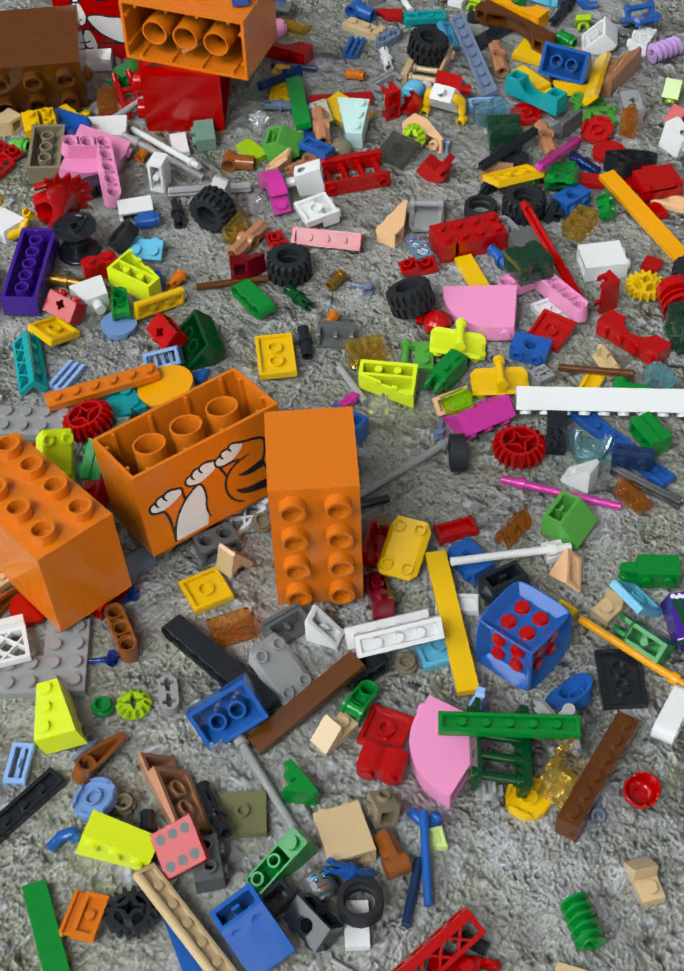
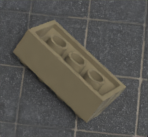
M32 124L26 166L29 184L43 182V178L51 179L59 172L62 161L61 145L62 138L65 136V124Z

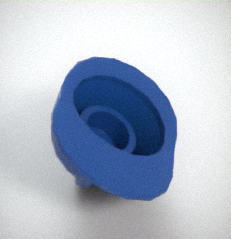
M577 673L570 676L547 695L545 702L553 709H560L566 703H572L577 710L586 707L593 696L591 690L593 685L592 676L588 673Z

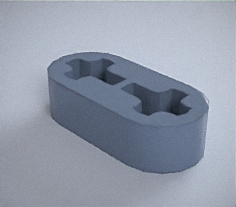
M390 29L376 37V47L380 49L384 46L385 49V46L390 47L401 40L400 30Z

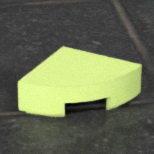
M442 825L429 828L430 848L437 851H448Z

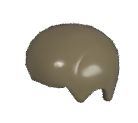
M339 137L331 140L329 145L335 147L334 156L352 153V146L345 138Z

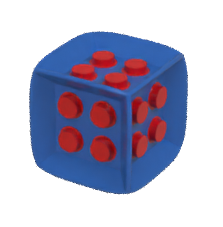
M516 581L507 587L482 614L476 627V656L483 665L498 676L520 689L530 691L555 668L564 656L571 638V613L561 603L534 586L522 581Z

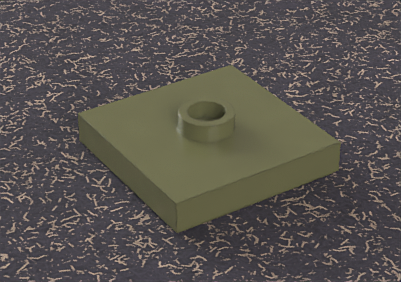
M266 790L219 793V805L227 813V821L233 831L232 835L227 839L267 837Z

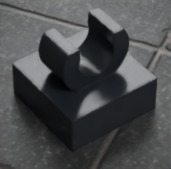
M555 199L551 201L545 212L543 222L549 224L551 219L555 222L560 221V216H563L564 209L557 208L559 201Z

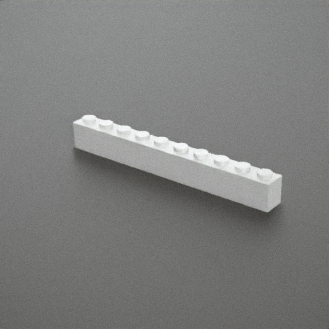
M516 386L515 411H520V414H531V411H539V415H547V410L567 411V415H571V411L578 412V415L587 416L590 415V412H598V416H610V412H618V416H630V413H637V416H640L649 411L650 413H657V417H669V413H677V417H684V389Z

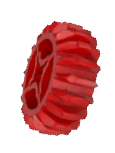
M91 398L88 401L85 399L84 402H78V405L72 406V409L67 411V415L63 417L62 428H71L74 442L85 444L89 438L93 439L110 430V426L113 425V420L115 419L113 410L105 400L100 398Z
M518 423L516 426L509 424L507 428L502 427L501 431H497L493 439L492 451L495 459L499 461V464H504L505 468L512 467L513 470L519 468L521 471L523 468L530 470L531 466L536 467L538 463L542 462L546 454V441L544 440V435L540 434L539 430H534L533 426L526 427V424L519 426Z

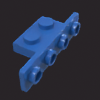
M58 107L55 108L59 121L57 124H65L66 126L65 135H75L80 124L88 127L92 126V122L87 116Z

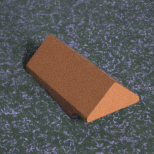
M640 46L632 51H627L609 62L599 93L600 96L611 99L617 87H622L639 69L642 52Z
M140 752L137 756L141 773L167 824L169 825L191 813L195 817L201 835L210 832L212 827L188 770L179 769L174 756Z

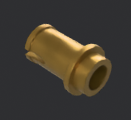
M342 269L334 271V275L325 283L326 288L334 291L341 282L346 281L347 274Z

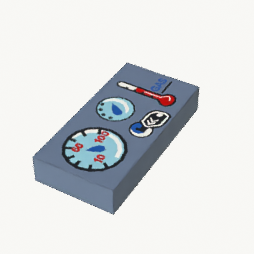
M421 233L404 237V243L416 261L432 255L434 257L433 252Z

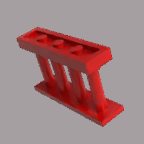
M380 148L328 157L326 160L320 159L326 182H324V192H326L328 197L391 186L390 170L382 171L380 168L382 166V152ZM374 168L375 173L365 174L364 169ZM357 170L359 176L349 177L348 172ZM341 173L343 179H332L331 175Z

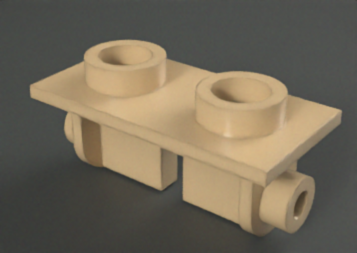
M599 344L597 346V353L591 354L598 367L621 369V365L616 362L606 345ZM606 375L607 380H612L616 377H619Z

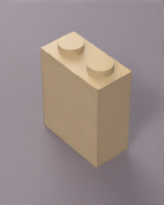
M359 800L344 802L340 806L323 808L312 813L313 826L325 861L332 857L346 863L348 861L354 862L356 866L376 862V847ZM326 863L327 866L334 867V865Z

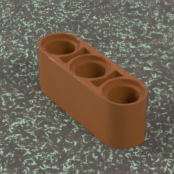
M110 603L104 609L107 627L122 662L134 663L140 656L137 639L123 606L119 603Z

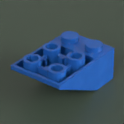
M250 882L209 912L219 931L247 971H270L296 952L295 947L266 901Z

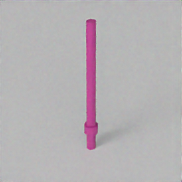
M502 475L500 481L502 484L515 486L519 490L524 491V489L554 496H558L564 490L529 482L521 477L516 479ZM564 490L580 497L584 503L618 511L622 507L620 502Z

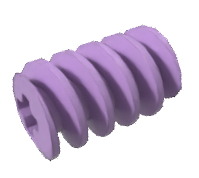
M677 36L651 43L647 48V57L653 64L683 53L682 42Z

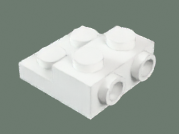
M326 192L293 203L294 209L307 228L320 223L323 227H327L340 222V209L335 207L333 199L328 197Z

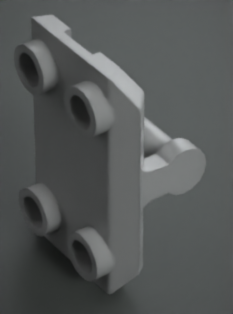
M413 196L410 199L409 226L412 232H429L430 225L444 222L445 200L442 197L423 198V196Z
M276 632L270 634L249 651L248 662L257 673V679L277 695L280 704L286 705L312 683L309 673L283 637Z
M537 698L532 701L536 705L533 710L537 714H556L544 699ZM566 703L558 713L559 715H578L577 709L572 703ZM580 715L582 730L586 726V720ZM564 739L562 741L577 759L580 756L584 760L588 757V749L580 740Z

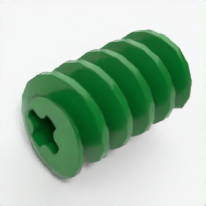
M587 892L572 894L560 905L567 928L571 932L574 946L579 951L598 949L607 940L605 937H600L604 932L603 929L596 928L600 922L598 919H593L596 916V912L590 909L593 904L591 901H587L589 898Z

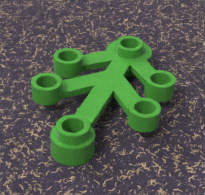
M575 92L572 94L570 102L574 105V110L571 115L578 111L580 107H583L585 115L582 119V124L586 119L591 118V114L594 116H605L601 112H607L606 117L611 120L614 128L616 127L617 117L615 115L617 108L615 106H606V100L603 98L596 99L585 106L582 103L584 93Z

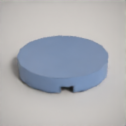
M109 313L101 321L102 333L112 340H124L128 338V335H133L138 328L137 320L132 313L131 319L119 318L116 321H113L112 313Z
M94 777L90 779L91 782L86 785L84 783L78 788L73 797L72 807L81 820L88 822L93 810L106 815L112 811L117 802L118 791L110 779Z

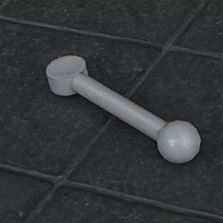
M331 952L323 954V961L325 963H333L344 971H354L333 958Z

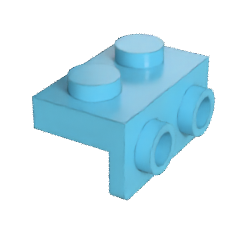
M137 236L129 248L142 261L162 263L164 249H166L167 245L161 238L145 239L144 237Z

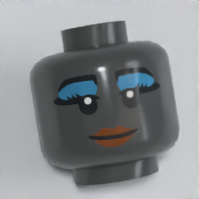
M313 865L305 870L306 875L301 879L305 893L311 892L321 903L335 896L334 892L337 889V884L332 874L325 873L324 867L319 868L318 865Z

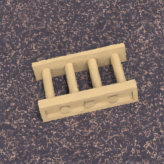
M450 44L443 62L438 64L440 68L419 66L418 62L413 61L409 57L401 72L403 78L401 83L405 85L409 80L416 79L421 82L430 81L434 84L435 77L416 75L414 73L422 72L436 75L437 70L447 72L452 60H455L456 57L454 44Z

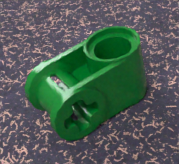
M115 287L111 291L113 321L119 318L131 319L127 289Z
M371 680L361 681L352 693L345 698L340 707V712H346L356 718L358 723H361L375 703L378 693L377 684Z

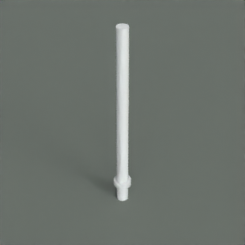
M135 126L130 128L132 133L187 163L190 168L197 170L202 168V164L197 162L195 158L184 155Z

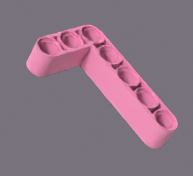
M65 135L62 138L61 154L67 158H95L104 204L108 208L118 207L117 201L121 197V187L111 139L105 135Z
M541 263L529 264L498 279V285H517L518 296L535 289L575 322H584L588 318V301ZM537 266L540 268V271H535L534 273L529 271V269Z

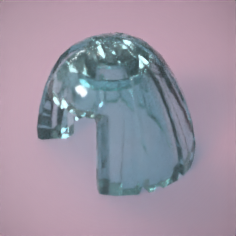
M576 428L569 429L567 433L568 446L577 464L598 459L600 464L609 454L615 439L611 435H604L603 439L582 436V430Z

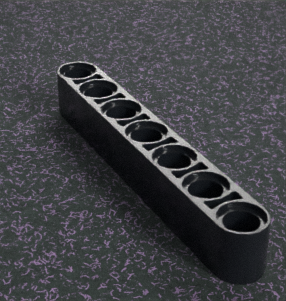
M178 614L161 627V631L168 641L221 686L246 672L258 690L268 714L280 705L279 698L272 690L182 615Z

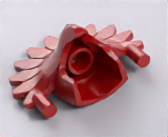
M68 172L63 178L59 174H55L53 180L43 178V182L33 184L34 191L45 188V190L31 196L39 221L44 222L45 226L48 225L49 228H52L54 222L64 214L80 212L79 209H88L89 206L86 202L93 200L92 195H89L93 189L92 187H87L89 185L88 180L81 181V175L71 179V174Z

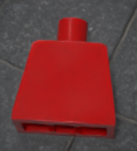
M437 70L435 83L456 88L460 94L470 95L471 85H463L461 75Z

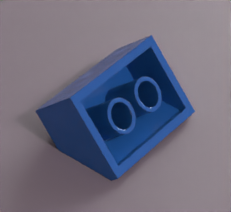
M545 41L538 73L580 85L588 83L592 69L590 52Z
M246 672L190 706L186 717L212 753L268 718L269 714L258 690Z

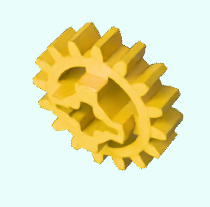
M641 270V273L634 271V275L629 274V277L626 278L625 291H628V296L633 295L632 299L639 298V302L642 300L649 302V299L656 301V287L663 280V277H657L658 273L652 274L651 270L648 272Z

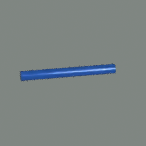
M420 810L419 827L423 902L425 907H432L434 903L428 810Z

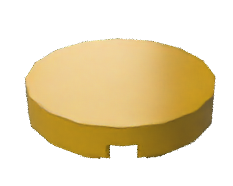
M533 777V788L526 798L516 797V787H513L512 784H509L505 791V806L509 813L517 819L536 821L543 818L550 810L552 794L549 791L548 785L539 778Z

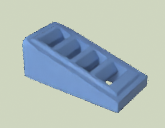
M180 345L142 354L144 365L151 363V356H153L157 368L165 365L185 364ZM165 353H168L170 363H167ZM159 354H160V357H161L162 365H160V363H159V359H158V355H159Z

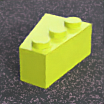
M130 248L107 267L109 284L114 287H124L127 289V293L139 299H145L162 293L160 277L149 266H145L142 260L136 257Z
M361 359L358 372L360 389L414 409L418 384V364Z
M57 678L36 684L34 742L48 755L88 744L81 729L82 725L77 718L71 695Z
M93 810L75 854L129 867L137 871L150 865L155 849L149 836L152 833Z

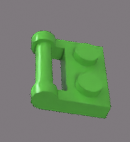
M403 339L400 345L402 349L401 363H409V351H415L414 364H418V374H430L434 363V355L432 352H429L430 342H411L409 339Z

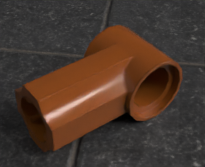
M228 150L224 154L221 167L226 172H233L235 169L254 171L256 157L240 155L233 150Z
M384 829L379 831L373 837V842L381 858L382 868L387 879L392 880L412 872L408 855L405 851L401 850L392 830Z

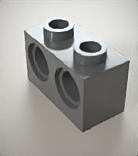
M230 521L192 536L194 551L204 567L217 562L218 546L220 543L239 552L242 551L241 539Z

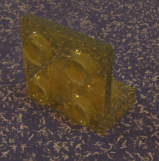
M572 737L569 738L566 744L564 742L560 743L555 752L556 755L550 758L537 782L541 785L537 794L560 809L579 778L570 769L562 766L575 740Z

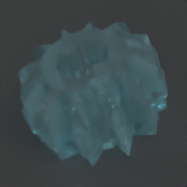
M653 361L642 373V380L653 389H670L676 381V374L672 372V368H669L667 363L662 364L661 361Z

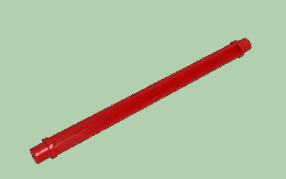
M526 200L521 201L522 212L561 279L583 296L532 206Z

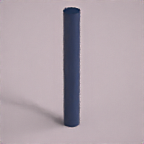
M271 62V67L273 68L276 64L291 66L292 70L317 72L318 70L316 65Z
M419 856L414 858L401 926L405 928L411 927L422 872L421 857Z

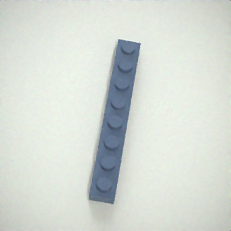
M464 13L450 18L449 20L482 96L493 97L498 95V89Z

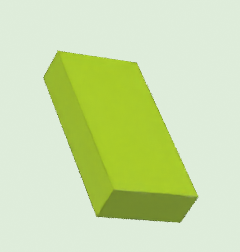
M249 138L236 144V150L242 155L255 156L256 164L267 159L264 149Z

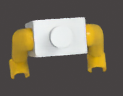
M434 83L433 87L425 91L424 105H422L419 111L420 115L424 111L427 114L426 117H428L431 105L460 114L455 121L456 125H459L460 122H462V126L468 121V117L464 115L466 114V100L456 88Z
M0 196L1 206L4 203V199ZM0 207V242L9 244L19 239L21 229L28 228V222L35 219V213L28 208H24L22 217Z

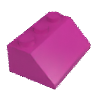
M509 394L491 396L444 416L443 419L455 434L464 433L466 440L476 437L479 431L484 433L493 430V425L498 423L504 425L511 422L510 418L516 416Z

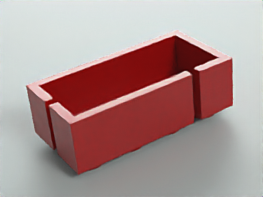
M496 211L429 226V243L440 264L454 261L456 257V244H458V257L472 254V256L486 254L487 248L491 244H496L500 250L507 249L508 232L503 223H501Z

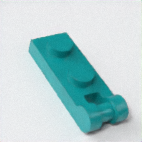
M445 9L409 11L403 14L404 25L407 28H411L413 25L437 24L440 20L445 22L447 20Z

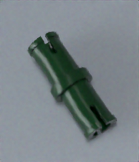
M291 284L286 285L290 290L284 287L283 293L291 298L294 304L301 306L305 311L311 310L307 305L313 308L314 303L302 291L297 290Z

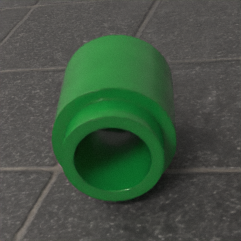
M564 30L556 33V44L574 48L577 46L578 38L575 35Z

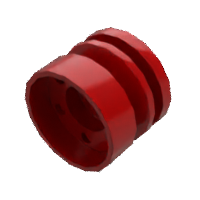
M672 275L658 284L655 295L664 319L671 324H684L682 317L684 313V275Z

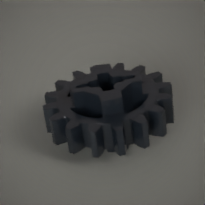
M133 885L131 891H127L126 887H123L122 894L114 892L115 899L107 900L110 908L104 909L106 915L104 920L111 934L116 932L118 939H121L123 935L126 936L127 941L131 940L132 935H136L137 939H140L141 932L150 933L148 930L149 925L156 926L154 918L159 917V913L142 889L137 891L136 886ZM116 919H118L119 922H124V925L119 924L116 921Z

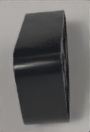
M637 149L608 150L605 152L603 170L606 172L614 170L622 179L632 177V171L641 169V166L657 165L658 154L652 151Z

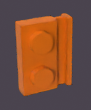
M76 888L59 928V936L63 937L65 935L69 936L70 939L94 944L105 917L104 909L109 906L107 900L110 899V896L90 891L81 892Z

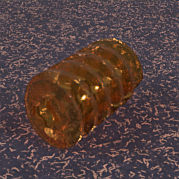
M107 86L99 89L96 94L99 116L114 115L118 112L116 91Z

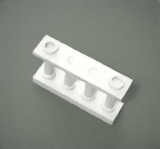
M427 608L343 628L347 649L355 648L358 658L445 638L441 616L429 617Z

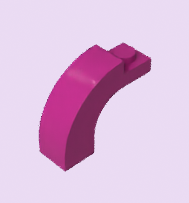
M277 168L258 172L257 176L261 190L267 191L274 216L291 213L292 210L287 195L288 190L280 171Z

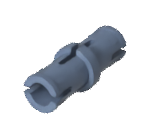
M265 99V110L292 111L290 101Z

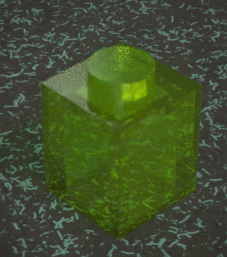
M467 387L440 396L446 415L455 414L474 406L472 393Z

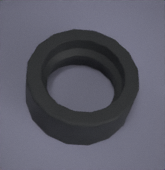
M473 195L464 204L465 218L493 211L497 213L496 200L488 195ZM481 207L486 208L488 210L484 212H478L472 209Z
M125 220L112 233L108 240V246L118 254L123 253L138 236L139 228L130 220Z
M464 433L449 434L448 457L451 472L467 471L468 451L466 435Z
M355 877L344 882L337 894L339 917L344 923L353 928H367L377 923L384 911L382 888L377 882L366 877ZM355 892H367L374 897L375 907L367 913H354L348 910L346 898Z

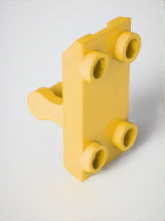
M497 355L493 358V368H476L470 373L472 396L484 399L487 395H515L516 386H529L528 373L523 367H503L505 363L504 357Z
M398 515L390 525L377 564L378 572L381 575L398 578L407 582L417 577L420 566L425 563V551L431 535L429 524Z

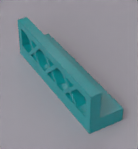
M25 330L12 343L19 394L25 396L33 387L42 392L49 388L41 339L30 331Z

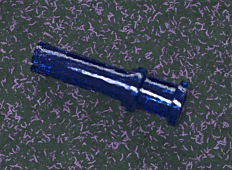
M295 64L294 67L289 69L285 68L277 75L258 81L257 87L259 91H263L286 82L285 78L301 75L302 78V68L299 64Z

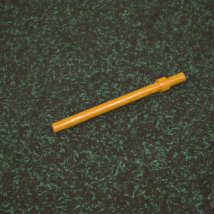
M581 615L577 622L666 678L667 682L672 686L678 684L684 687V679L676 671L671 672L662 665L656 664L585 616Z

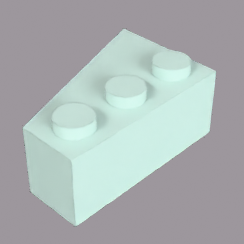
M337 97L344 138L351 144L352 148H363L370 117V100Z

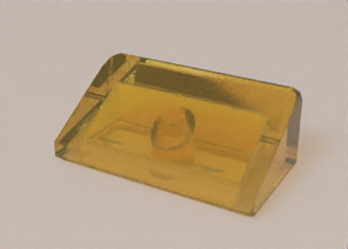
M282 18L284 23L287 24L288 33L303 37L312 29V26L289 18Z
M241 209L222 228L224 243L232 245L241 230L247 231L252 226L244 210Z

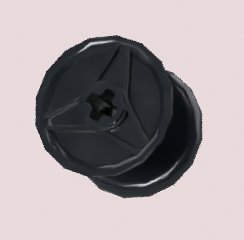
M71 212L64 214L54 222L52 229L55 236L64 241L58 250L59 259L64 264L81 266L80 260L83 258L97 256L101 253L100 244L90 237L95 232L97 226L95 218L90 214Z

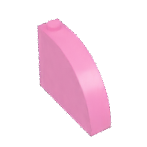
M80 124L75 135H105L111 139L117 172H119L126 158L131 156V141ZM64 157L59 168V176L63 178L68 172L71 174V179L77 175H81V179L97 175L95 158Z
M517 285L443 286L445 312L451 316L452 324L456 325L458 318H464L467 321L465 331L480 333L486 340L506 341L513 339L516 333Z
M429 695L426 701H422L418 706L417 715L411 726L409 738L410 764L413 774L423 790L435 801L450 808L468 780L467 773L470 766L469 736L438 735V711H464ZM481 739L482 750H487L492 741Z

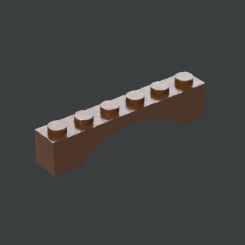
M484 0L475 6V20L484 25L504 27L519 33L529 42L531 49L541 55L545 41L556 43L555 33L491 0Z
M617 712L558 813L555 832L577 842L610 775L619 761L629 751L637 737L640 720L623 712Z

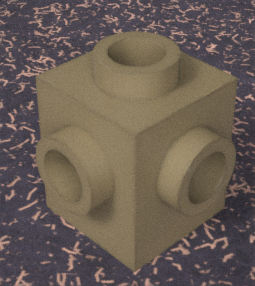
M390 789L368 791L366 802L363 804V810L374 828L397 826L400 804Z

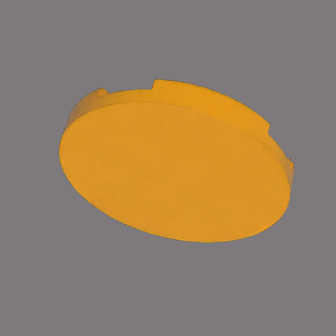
M165 365L157 368L161 380L138 386L137 392L139 398L146 406L156 407L194 388L195 382L187 368L180 365Z

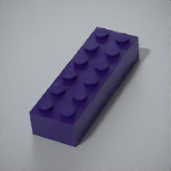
M52 228L21 229L0 297L4 315L40 316L49 285L48 276L53 271L60 246L59 238L55 236Z

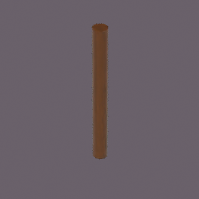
M260 275L242 279L196 283L197 290L230 287L245 279H249L253 283L268 282L267 275Z
M571 364L558 365V371L631 378L635 376V370Z

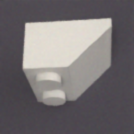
M605 16L582 34L581 49L591 54L600 55L607 50L609 52L613 51L617 47L618 28Z

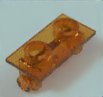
M633 103L629 104L627 108L622 107L619 136L635 139L638 119L637 107Z
M621 475L612 492L640 517L644 509L650 510L653 507L652 500L640 493L631 484L630 480H626Z
M527 508L515 512L507 521V526H503L495 534V540L498 543H506L507 549H510L532 525Z

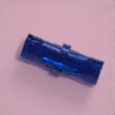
M576 151L570 154L569 161H575L581 170L600 174L601 167L591 162L588 157H583Z

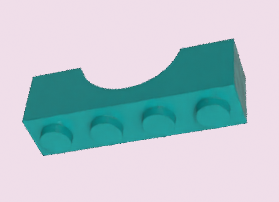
M517 69L506 75L505 93L554 116L566 110L567 92L553 87L546 93L540 92L531 83L529 75Z

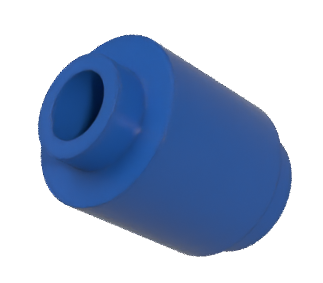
M158 211L138 212L137 216L134 217L135 225L140 230L160 225Z

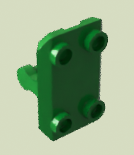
M556 161L545 169L544 190L565 189L571 184L576 185L580 170L576 162L567 161L566 163Z

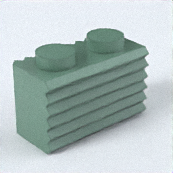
M213 119L193 121L194 126L191 127L193 146L197 147V152L216 150Z

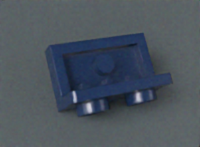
M615 443L611 466L652 472L656 449Z

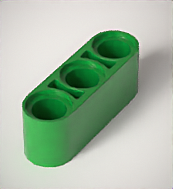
M245 279L231 286L234 298L257 320L275 312L272 300L251 280Z

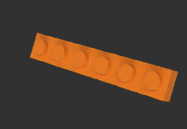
M153 362L44 394L49 411L52 412L76 405L78 402L82 403L85 399L88 401L91 398L104 397L161 380Z

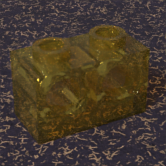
M579 204L570 212L569 217L563 220L561 224V229H563L562 237L581 244L596 226L598 210Z
M381 334L344 340L345 356L349 369L360 367L361 359L386 361V348Z

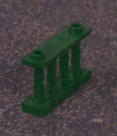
M475 697L471 706L468 705L466 712H492L480 710V698ZM519 705L515 713L529 714V706ZM469 736L470 766L467 778L471 780V790L476 791L480 782L487 780L512 784L513 787H516V797L526 798L533 788L531 739ZM481 739L509 743L514 747V754L482 750ZM482 759L512 764L515 767V774L482 770Z

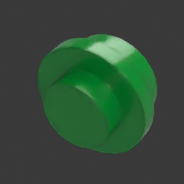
M98 696L94 699L91 709L95 716L104 718L112 714L114 703L107 696Z

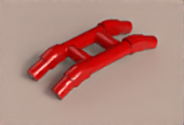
M131 69L125 70L130 86L121 88L117 74H110L114 90L122 108L141 96L139 92L134 91ZM133 92L135 98L126 100L124 94ZM131 111L125 114L127 119L133 118Z

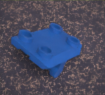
M649 0L646 3L631 6L629 4L624 5L625 17H620L619 20L623 23V26H630L634 23L635 27L645 26L644 23L646 22L650 24L659 23L661 14L655 13L654 1ZM644 9L649 11L644 12L641 16L631 17V12Z

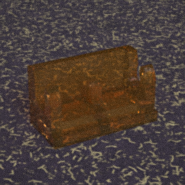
M248 607L206 619L211 640L221 649L257 638L255 622Z

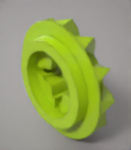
M416 123L408 124L403 129L404 132L401 135L404 138L403 143L407 145V148L418 150L424 145L426 140L424 129ZM413 134V136L418 137V138L413 139V138L410 137V135Z
M131 688L128 692L122 691V695L117 698L115 706L117 713L122 718L138 720L150 712L152 700L148 692H143L141 688L138 690ZM132 699L136 701L135 709L131 706Z

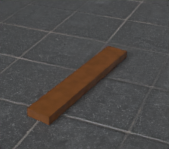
M349 651L246 737L247 740L263 756L365 670V664Z

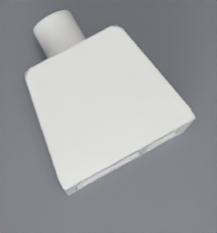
M679 116L665 122L658 144L675 158L684 155V122Z
M320 159L295 166L294 176L286 178L287 188L297 186L298 193L301 196L316 195L324 192V182L326 180Z
M101 275L69 286L71 296L75 295L82 298V302L88 305L85 314L96 312L98 315L104 314L106 308L110 305L108 293Z

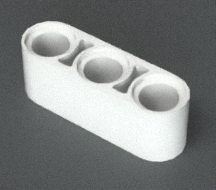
M678 684L674 685L650 734L651 737L672 746L684 725V687Z

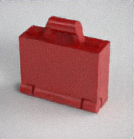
M671 163L660 166L656 164L641 166V169L632 171L631 183L643 202L682 194L683 179L680 178Z

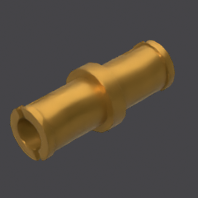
M49 273L48 284L60 285L63 288H69L70 285L86 280L85 278L71 277L69 274L58 275Z

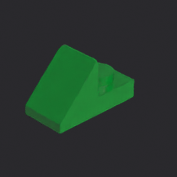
M292 759L284 763L285 773L283 777L288 785L282 789V800L286 803L318 805V790Z

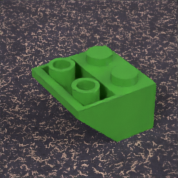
M285 125L268 128L262 145L268 161H272L288 147L292 151V159L300 156L302 149L298 148V143L305 138V135Z
M562 490L542 516L541 533L555 540L561 539L562 543H571L572 547L578 550L598 520L580 497Z

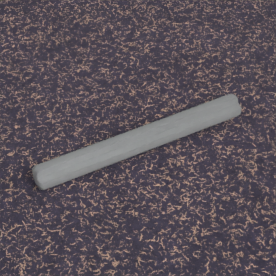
M250 182L230 183L231 193L251 192ZM211 184L168 187V197L195 196L203 187Z

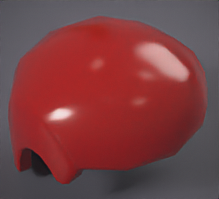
M414 90L409 91L410 96L404 97L405 103L401 107V113L405 116L417 113L422 106L421 96Z
M442 310L430 311L425 316L423 322L425 333L428 335L435 327L450 328L452 318L447 312Z
M638 771L625 781L622 794L625 801L632 808L645 810L652 807L658 801L662 788L660 781L652 773Z

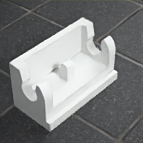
M151 195L117 201L120 222L124 221L123 216L153 210Z

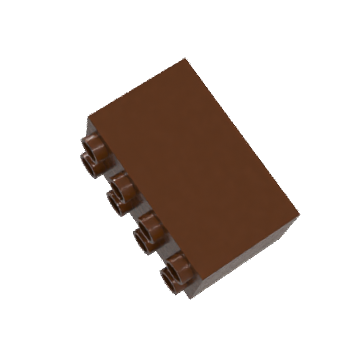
M77 5L0 11V113L7 108H11L18 113L27 110H38L44 107H53V110H55V108H59V106L65 103L74 110L80 107H88L86 50Z

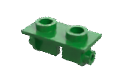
M604 188L605 193L599 194L596 197L599 218L602 221L612 218L616 222L615 214H617V211L613 204L615 203L612 193L609 194L607 189Z

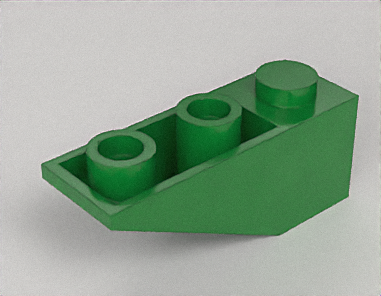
M292 826L244 881L247 884L250 882L262 895L281 877L286 879L301 868L320 847L304 830Z

